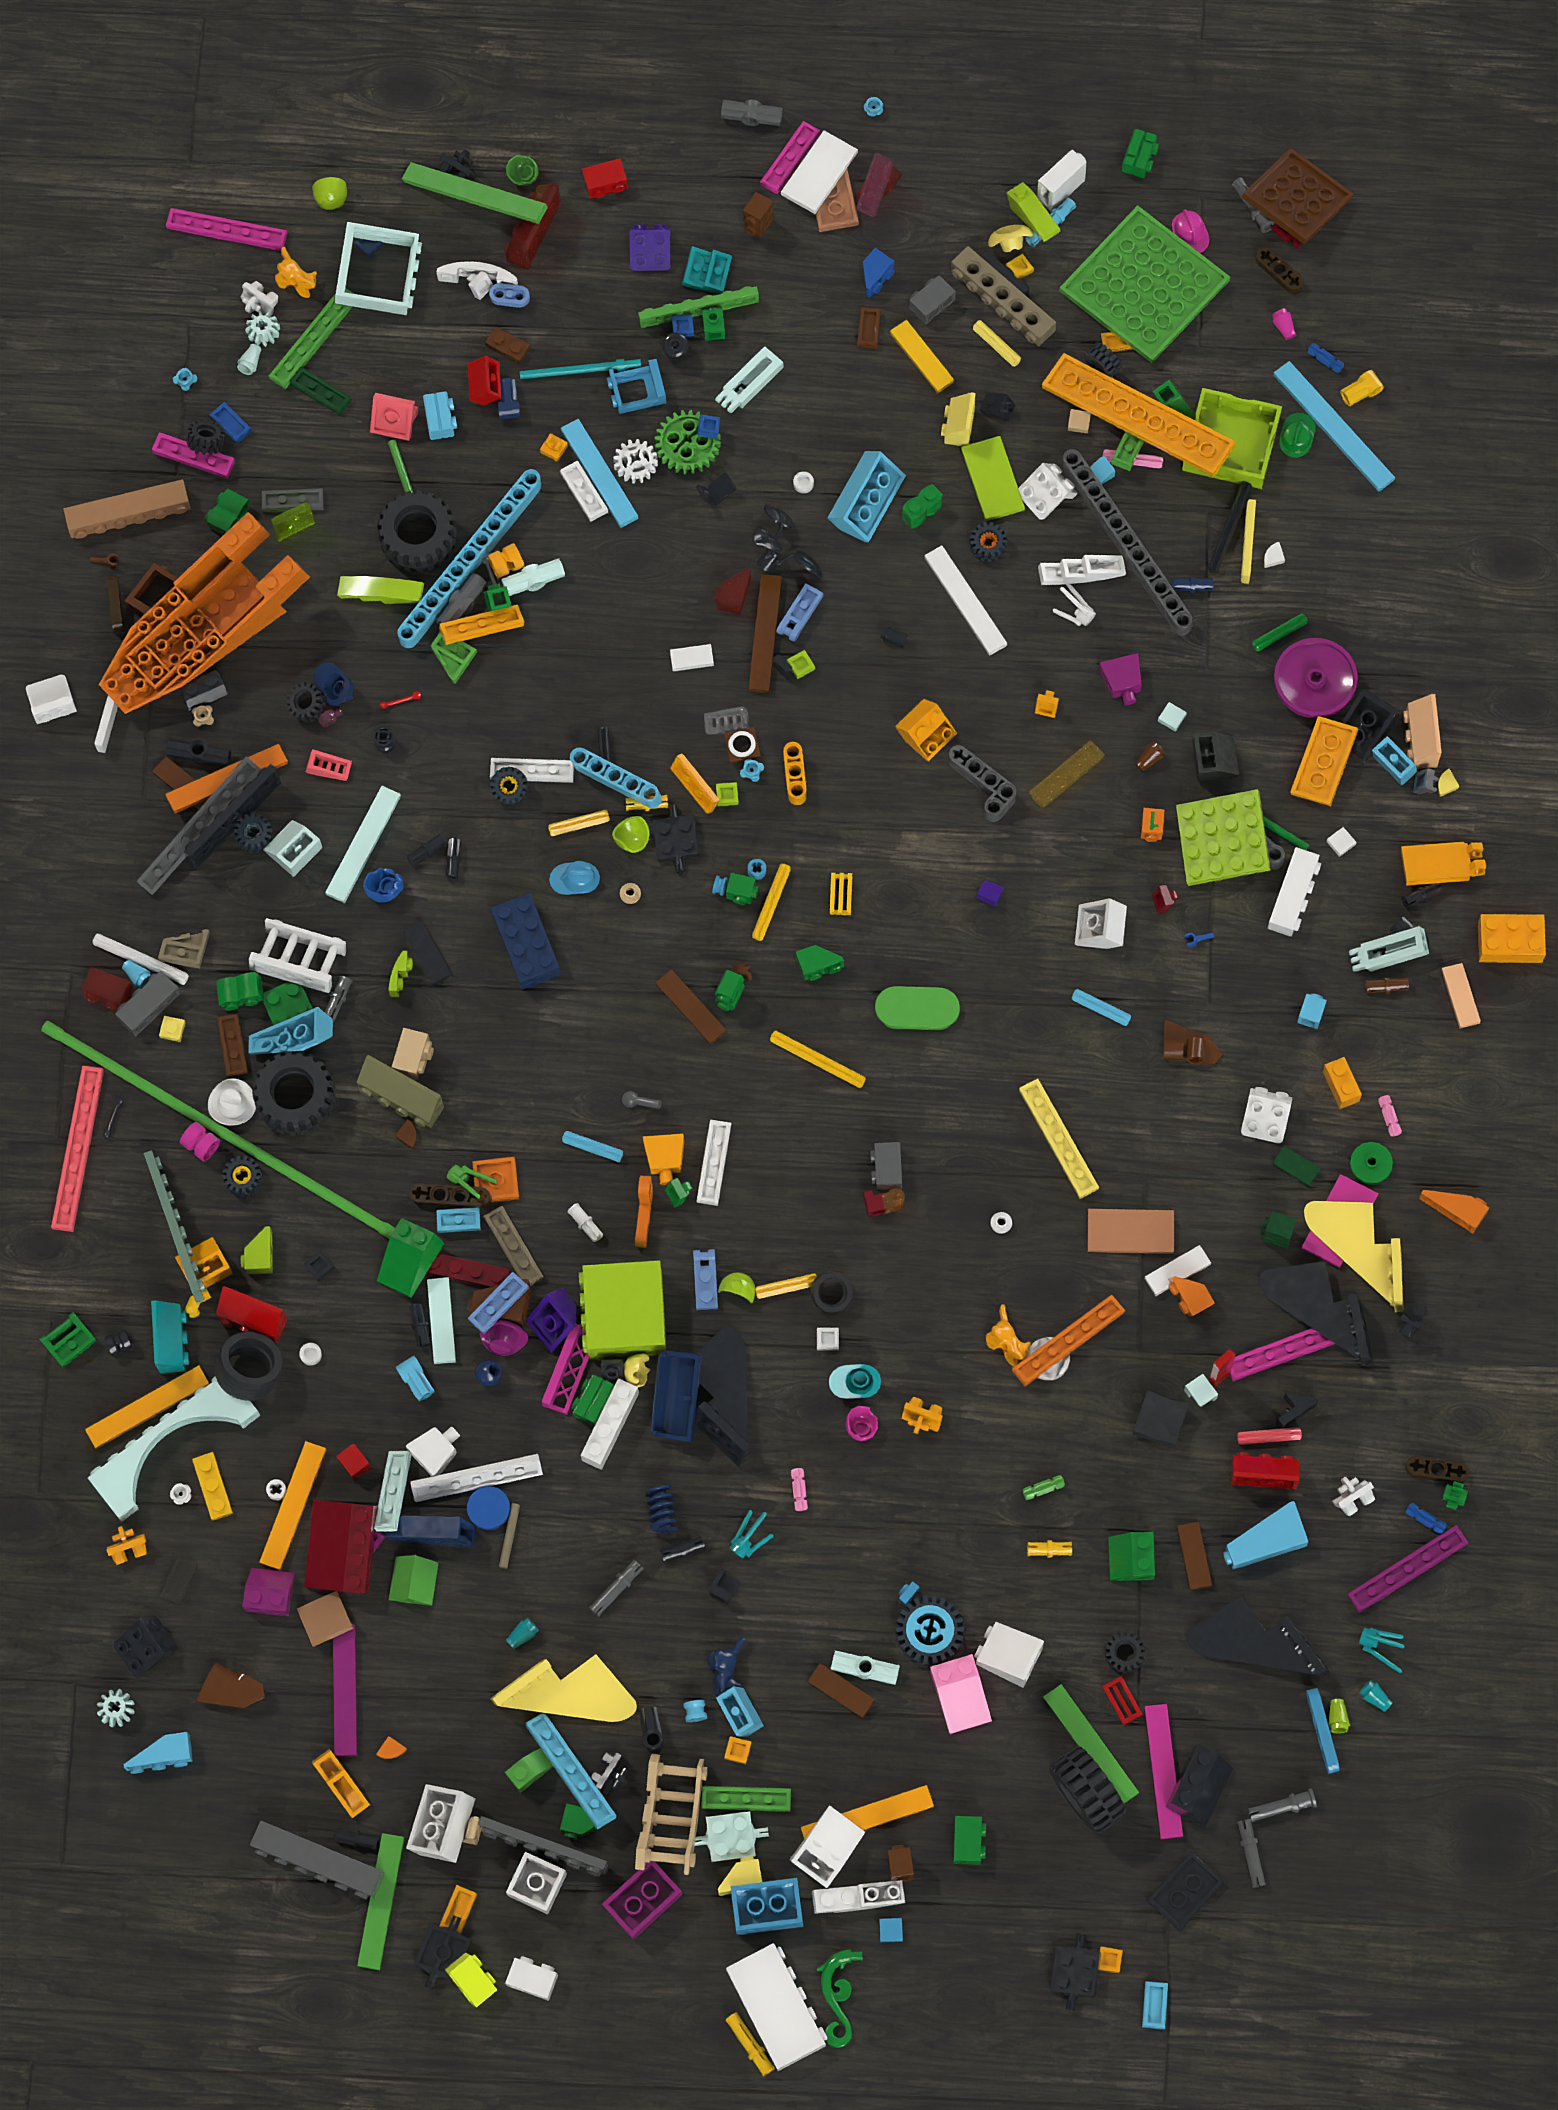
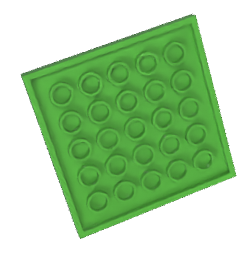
M1137 205L1063 283L1059 291L1149 362L1153 363L1230 281V276Z

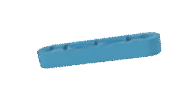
M1317 1688L1306 1690L1307 1701L1327 1773L1339 1772V1764L1319 1691Z

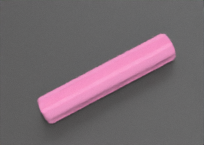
M1105 449L1103 456L1111 462L1116 450ZM1138 453L1133 465L1162 468L1163 457Z

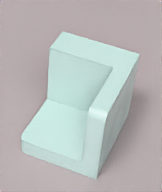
M1204 1374L1188 1383L1184 1389L1188 1397L1192 1396L1200 1407L1211 1400L1215 1401L1218 1397V1393Z

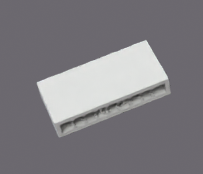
M773 1943L727 1967L726 1970L777 2071H780L825 2047L824 2040L827 2039V2036L822 2027L817 2028L814 2022L817 2017L812 2007H806L803 2001L807 1999L801 1986L796 1987L793 1981L796 1979V1976L791 1966L786 1968L783 1962L786 1959L781 1947L776 1948Z

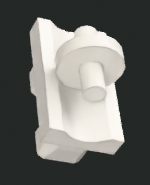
M257 281L251 285L245 282L242 285L243 293L241 295L242 302L246 304L245 311L248 313H252L254 310L258 313L261 311L264 315L269 312L272 316L274 307L278 302V295L274 292H269L265 295L263 293L264 287Z
M1344 1477L1341 1479L1343 1486L1337 1489L1342 1495L1334 1499L1333 1503L1336 1507L1341 1508L1347 1516H1351L1358 1510L1353 1502L1355 1499L1360 1498L1363 1505H1367L1375 1500L1371 1490L1374 1487L1371 1482L1366 1480L1358 1484L1359 1481L1356 1477L1351 1481Z

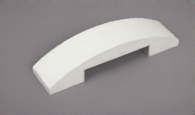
M456 262L437 268L438 281L458 283L459 276L469 277L472 273L478 275L481 271H484L488 274L490 280H497V283L518 285L517 277L487 263Z

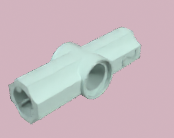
M558 558L539 566L538 564L528 565L521 572L505 577L501 581L503 587L507 586L509 596L525 590L535 591L541 589L545 583L564 577L565 572Z
M835 1651L831 1670L855 1675L861 1679H872L895 1685L900 1666L873 1660L868 1656L861 1657ZM863 1663H868L872 1668L869 1672L864 1673L860 1671L859 1666Z

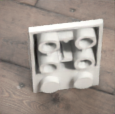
M829 1805L790 1858V1861L827 1888L865 1832Z

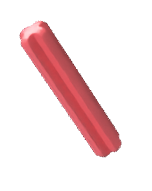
M1299 1427L1239 1432L1237 1434V1441L1239 1445L1300 1440L1302 1433Z

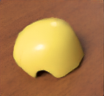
M646 1353L629 1356L623 1366L626 1381L636 1387L645 1385L647 1373L650 1371L645 1366V1362L650 1359Z

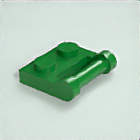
M74 1312L69 1314V1318L48 1335H43L39 1338L62 1368L96 1342V1339ZM75 1324L76 1329L53 1346L51 1342Z

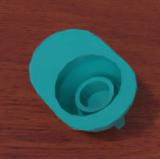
M865 1364L840 1366L832 1372L829 1378L831 1391L836 1396L847 1399L871 1397L877 1393L881 1385V1377L878 1371L872 1366Z

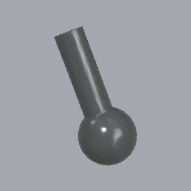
M627 1091L622 1096V1103L628 1108H633L636 1105L657 1109L661 1107L660 1100L638 1097L633 1091Z

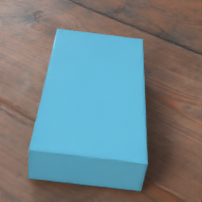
M1145 1982L1142 2028L1165 2029L1168 1983Z

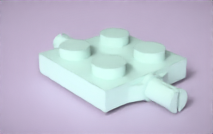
M750 1811L706 1817V1836L696 1837L695 1841H702L695 1842L694 1846L707 1845L711 1854V1862L756 1856L755 1840L760 1837H769L768 1833H760L767 1832L768 1827L754 1829L751 1823Z

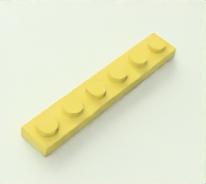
M1036 1079L1020 1087L1019 1091L1079 1199L1098 1190L1099 1186L1040 1081Z

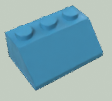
M797 1878L731 1886L737 1935L803 1927Z

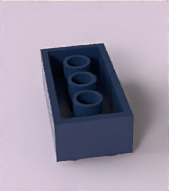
M530 893L491 907L493 919L521 990L561 975L559 965Z

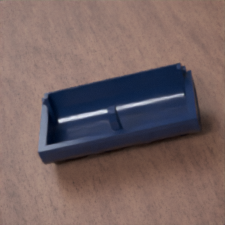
M662 1350L661 1354H659L650 1431L654 1437L693 1442L702 1361L701 1354Z

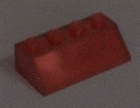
M556 183L538 185L535 192H531L529 199L545 203L548 208L539 224L520 218L519 225H515L511 242H507L504 248L507 262L529 270L561 204L559 185Z

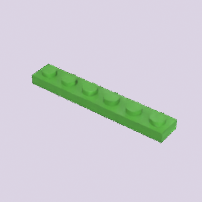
M747 286L738 291H725L715 296L706 295L697 300H684L679 304H666L656 309L647 308L642 312H638L640 326L645 328L672 322V316L692 314V317L702 315V310H707L711 307L726 310L758 303L759 293L757 286Z

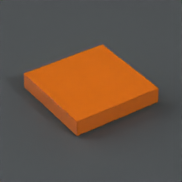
M515 1157L472 1161L473 1171L497 1180V1183H492L474 1176L475 1187L486 1188L492 1196L491 1202L519 1199ZM481 1193V1197L478 1200L481 1203L482 1200L486 1199L487 1197H485V1195Z

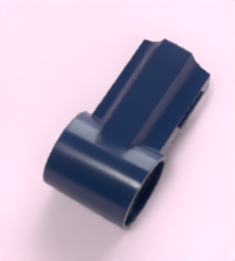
M503 378L500 380L499 418L500 420L520 418L515 379Z

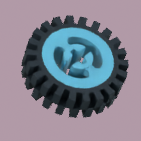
M926 1595L923 1598L914 1599L911 1603L909 1602L900 1612L896 1625V1638L905 1656H908L913 1662L916 1661L920 1665L928 1664V1666L942 1664L944 1661H949L953 1655L955 1656L962 1645L964 1637L963 1619L958 1609H955L954 1605L951 1602H947L946 1599H940L933 1595L928 1597ZM925 1616L937 1617L945 1625V1628L941 1629L938 1622L934 1620L933 1630L936 1632L931 1633L930 1642L937 1640L939 1637L943 1639L936 1645L922 1644L915 1636V1633L918 1632L922 1639L926 1641L927 1631L924 1629L929 1628L930 1619L925 1620L922 1624L917 1623Z

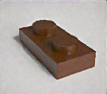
M496 326L485 341V346L519 364L530 349V344Z

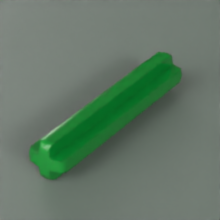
M1301 613L1252 642L1253 648L1259 652L1303 627L1308 622L1306 616Z

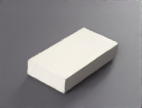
M711 644L670 650L673 671L714 666Z

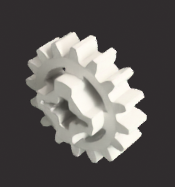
M639 439L635 443L628 440L627 446L623 443L621 444L622 450L616 449L617 456L613 458L614 468L618 470L619 477L624 475V481H628L631 478L634 484L636 479L643 483V477L650 479V472H656L655 467L658 466V460H656L657 453L653 452V446L647 448L646 441L640 444ZM645 454L648 456L649 462L645 458ZM622 460L627 464V468L623 466Z

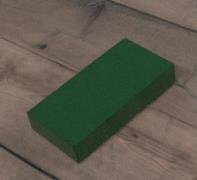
M1285 1146L1272 1164L1307 1187L1311 1185L1320 1171V1167Z

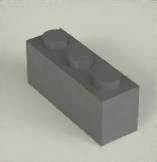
M160 971L158 974H153L142 989L138 988L127 1003H122L115 1015L118 1021L136 1037L181 992L178 986Z

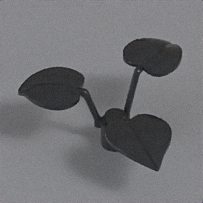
M766 504L764 506L765 513L774 522L779 523V529L775 537L761 526H757L754 530L753 544L768 548L757 561L759 567L766 572H770L776 564L780 566L782 562L793 557L799 565L814 573L821 580L822 573L820 567L810 555L797 550L796 553L792 552L781 559L779 558L783 547L777 539L784 526L791 529L793 522L785 512Z

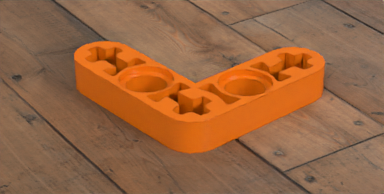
M640 1175L638 1186L640 1205L635 1247L646 1248L653 1185L651 1176Z

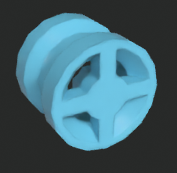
M694 1700L683 1704L684 1709L687 1711L686 1722H698L708 1718L707 1713L704 1712L705 1700Z

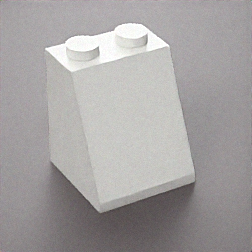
M995 1622L994 1626H989L984 1638L987 1640L984 1646L980 1645L974 1657L977 1658L976 1665L1024 1688L1043 1649L1044 1641Z

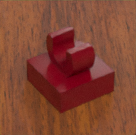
M1167 885L1159 886L1151 894L1157 913H1165L1175 903L1174 900L1179 899L1177 891L1169 892Z

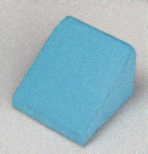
M1105 456L1099 458L1090 467L1101 484L1115 477V469Z

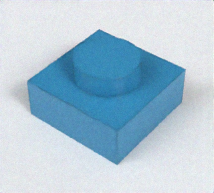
M913 1581L909 1586L905 1584L898 1593L900 1595L899 1603L906 1607L919 1592V1586Z

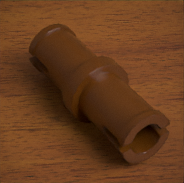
M1384 977L1381 980H1365L1366 994L1377 992L1390 994V991H1408V977L1394 979Z

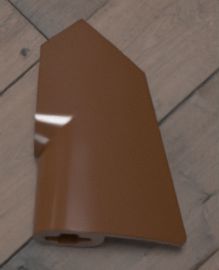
M1165 1020L1163 1059L1186 1060L1190 1064L1215 1065L1223 1056L1209 1036Z
M215 1663L203 1684L197 1701L246 1708L264 1699L265 1694L262 1683L240 1672L236 1673Z

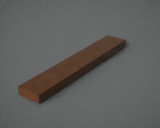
M761 574L748 688L750 692L769 693L782 576Z

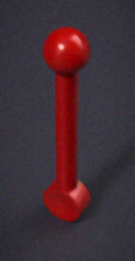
M415 691L411 696L387 703L381 702L379 707L385 710L388 706L408 700H420L421 693Z

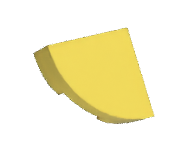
M1450 769L1446 770L1439 779L1438 794L1440 797L1459 788Z

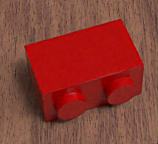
M621 159L582 168L583 180L589 199L601 198L605 194L619 193L624 189H628L627 178Z
M484 356L468 363L470 401L485 406L501 399L499 361Z

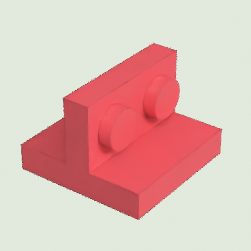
M375 393L373 396L370 432L409 441L412 434L413 421L418 415V407L414 406L415 401Z

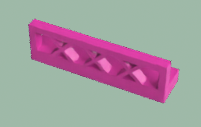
M578 1324L567 1336L542 1399L543 1407L565 1415L568 1414L589 1361L588 1353L584 1357L582 1354L584 1348L580 1349L577 1343L580 1334L586 1335V1332H583ZM580 1354L583 1360L582 1365L572 1369L570 1364L571 1357ZM573 1374L575 1379L574 1385L565 1389L562 1383L563 1378ZM560 1385H561V1387H562L563 1390L560 1391V1392H558V1390H559V1388H560ZM564 1393L567 1398L565 1408L553 1405L555 1398Z

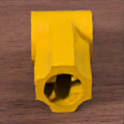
M1369 370L1362 374L1358 381L1342 389L1340 394L1345 404L1352 406L1367 396L1373 397L1383 390L1384 386L1374 371Z

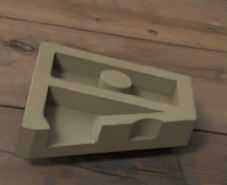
M205 929L202 930V933L194 935L187 933L179 937L163 939L158 956L159 961L200 969L210 934L209 930Z

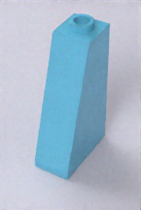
M1295 1502L1288 1503L1227 1544L1226 1552H1223L1226 1564H1230L1232 1570L1306 1547L1308 1539Z

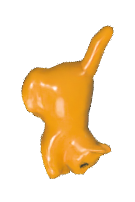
M282 247L281 255L284 260L277 265L276 283L280 288L284 289L288 285H292L299 295L309 298V289L316 287L317 272L306 273L297 262L290 258L286 248Z
M1002 1304L999 1310L1001 1321L992 1327L991 1332L987 1333L986 1342L988 1347L993 1350L1001 1348L1008 1363L1015 1367L1018 1364V1360L1027 1357L1028 1347L1031 1345V1342L1022 1343L1018 1340L1013 1327L1008 1322L1006 1307Z

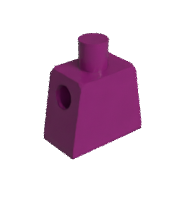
M1138 653L1100 662L1099 673L1111 697H1122L1126 706L1136 703L1134 693L1141 691Z

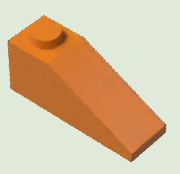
M1423 1190L1419 1197L1421 1201L1472 1234L1489 1210L1485 1201L1467 1195Z

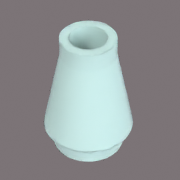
M251 344L238 360L237 368L243 374L251 375L256 371L261 348L258 345Z

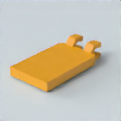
M1464 842L1401 846L1406 886L1469 881L1470 876L1485 875V860L1470 861V859L1482 858V842L1469 845Z

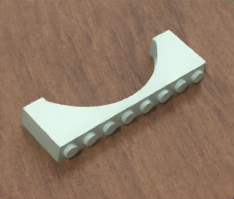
M214 1377L211 1384L207 1387L199 1388L194 1393L195 1396L189 1401L187 1399L182 1401L177 1406L178 1409L172 1414H165L160 1419L159 1424L155 1427H148L142 1433V1437L138 1440L130 1441L125 1446V1450L109 1457L108 1463L92 1470L91 1476L88 1479L120 1521L123 1522L139 1509L136 1505V1488L140 1470L150 1451L162 1438L177 1428L200 1421H225L239 1424L242 1428H245L260 1416L253 1404L248 1400H240L227 1394L218 1384L216 1377Z

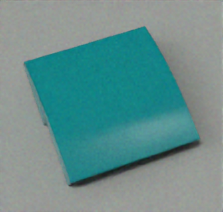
M692 246L682 285L708 292L723 293L732 256L716 250L708 252Z

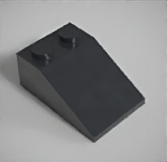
M1361 690L1341 722L1358 728V733L1349 756L1364 765L1372 755V750L1391 730L1401 711L1370 691Z

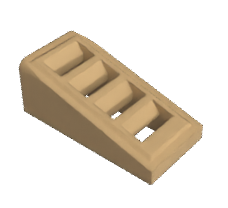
M479 1817L469 1818L462 1842L473 1845L478 1844L481 1829L478 1825Z

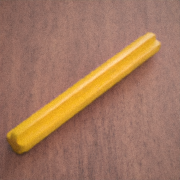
M778 1031L772 1033L770 1037L772 1043L858 1088L864 1085L866 1079L864 1076Z

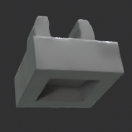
M1427 768L1415 773L1413 793L1420 795L1426 792L1433 793L1437 791V788L1433 787V783L1439 781V778L1434 776V770Z

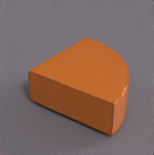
M388 1736L376 1755L383 1759H392L404 1754L407 1748Z

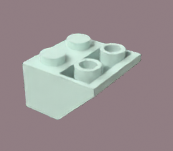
M292 820L263 850L294 877L322 849L320 839L309 829Z

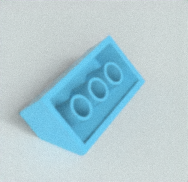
M865 451L830 512L828 519L841 531L864 542H869L906 475L881 451Z

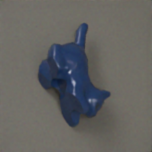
M744 1636L737 1640L733 1649H718L711 1652L708 1656V1667L715 1672L713 1690L716 1696L723 1694L733 1686H742L736 1682L733 1673L737 1655L746 1640Z

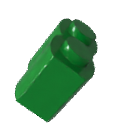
M933 484L923 488L918 497H914L904 504L902 508L903 521L911 529L920 526L927 516L935 514L941 508L943 494Z
M229 489L224 493H220L216 501L217 505L214 509H210L206 515L207 525L212 530L224 535L246 514L250 507L249 499Z
M725 970L715 992L717 1006L725 1011L735 1009L745 987L743 984L744 978L730 970Z
M256 972L216 981L219 1005L228 1011L236 1010L238 1006L244 1004L246 1006H255L258 1002L264 1000L261 976Z

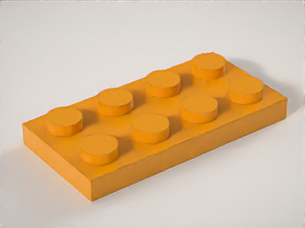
M1318 716L1292 786L1291 795L1331 807L1358 733L1357 727Z

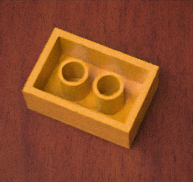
M1481 914L1478 920L1479 962L1543 963L1546 955L1544 915Z

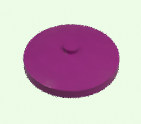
M1308 638L1289 646L1279 657L1274 672L1275 690L1282 703L1294 713L1308 718H1318V716L1325 718L1343 710L1352 700L1358 680L1357 668L1350 654L1337 643L1322 638Z

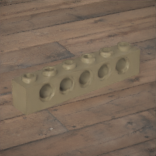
M969 246L951 262L953 276L965 282L971 292H976L980 295L985 304L995 308L996 313L1000 317H1005L1010 321L1011 326L1015 330H1020L1025 334L1026 339L1030 343H1035L1039 347L1056 331V321ZM974 270V271H976L977 273H976V274H970L969 271ZM990 283L992 286L985 287L983 284ZM1005 296L1006 299L1001 300L998 297ZM1018 308V309H1020L1021 311H1020V312H1014L1013 309ZM1033 321V322H1035L1036 324H1035V325H1029V324H1027V322Z

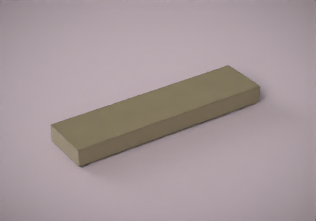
M503 1206L484 1215L487 1224L517 1276L521 1280L529 1279L530 1286L543 1280L544 1277Z

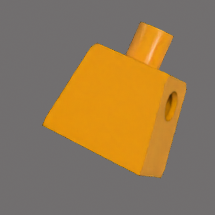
M684 1135L644 1136L643 1142L650 1172L653 1175L660 1174V1184L668 1185L673 1180L672 1173L681 1172Z

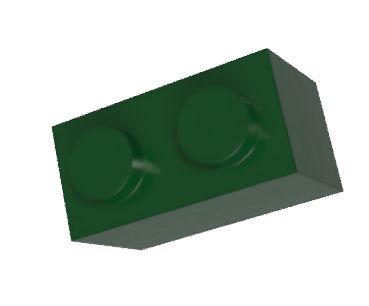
M1272 1211L1270 1217H1265L1260 1233L1264 1235L1262 1242L1287 1250L1297 1219Z

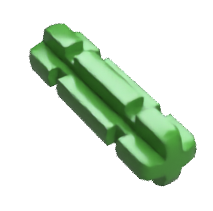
M1061 1475L1053 1477V1480L1047 1479L1034 1484V1487L1028 1486L1023 1489V1495L1026 1500L1034 1498L1035 1495L1040 1496L1054 1491V1488H1062L1065 1486L1064 1479Z

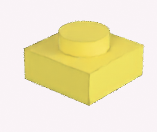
M164 1016L159 1037L181 1042L186 1023L185 1020Z

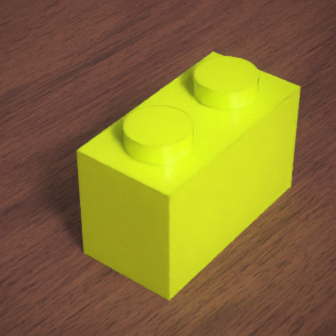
M464 1953L445 1971L471 2005L478 2007L497 1991L493 1985L496 1981L488 1972L484 1973L480 1968L482 1963L475 1955L471 1956Z

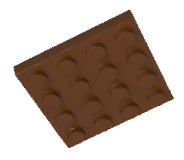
M1290 148L1243 193L1242 198L1296 239L1306 244L1353 198L1354 194L1294 149Z

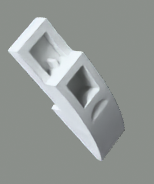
M902 1880L812 1891L815 1914L848 1912L905 1903Z

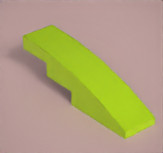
M341 576L337 595L341 599L360 598L362 601H382L384 604L419 603L422 599L424 583L383 577Z

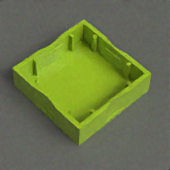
M1202 388L1195 421L1234 440L1236 446L1214 477L1184 461L1182 471L1237 484L1245 481L1254 488L1262 489L1282 406L1257 400L1241 399L1231 394Z

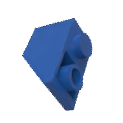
M874 248L863 261L866 297L869 299L873 294H877L881 290L883 282L886 279L889 280L895 272L894 260L877 248Z

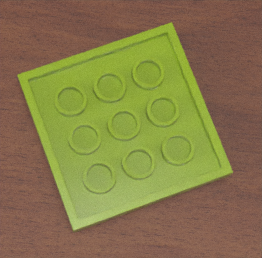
M1258 789L1176 805L1188 886L1270 871Z

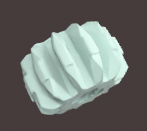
M260 311L257 317L252 314V320H247L246 324L248 327L245 329L246 334L249 335V340L251 342L255 341L256 345L262 342L265 347L268 341L274 344V338H279L278 331L280 330L277 318L275 316L271 317L269 312L263 316Z
M109 1690L110 1697L107 1698L105 1695H102L101 1698L105 1702L97 1703V1706L102 1708L97 1714L98 1716H103L102 1722L104 1724L109 1721L110 1727H114L117 1721L118 1725L122 1727L123 1719L127 1722L131 1720L127 1714H134L135 1712L130 1708L134 1705V1702L129 1700L130 1695L128 1693L123 1695L122 1690H118L116 1696L112 1690ZM116 1705L120 1710L116 1712L112 1709V1706Z

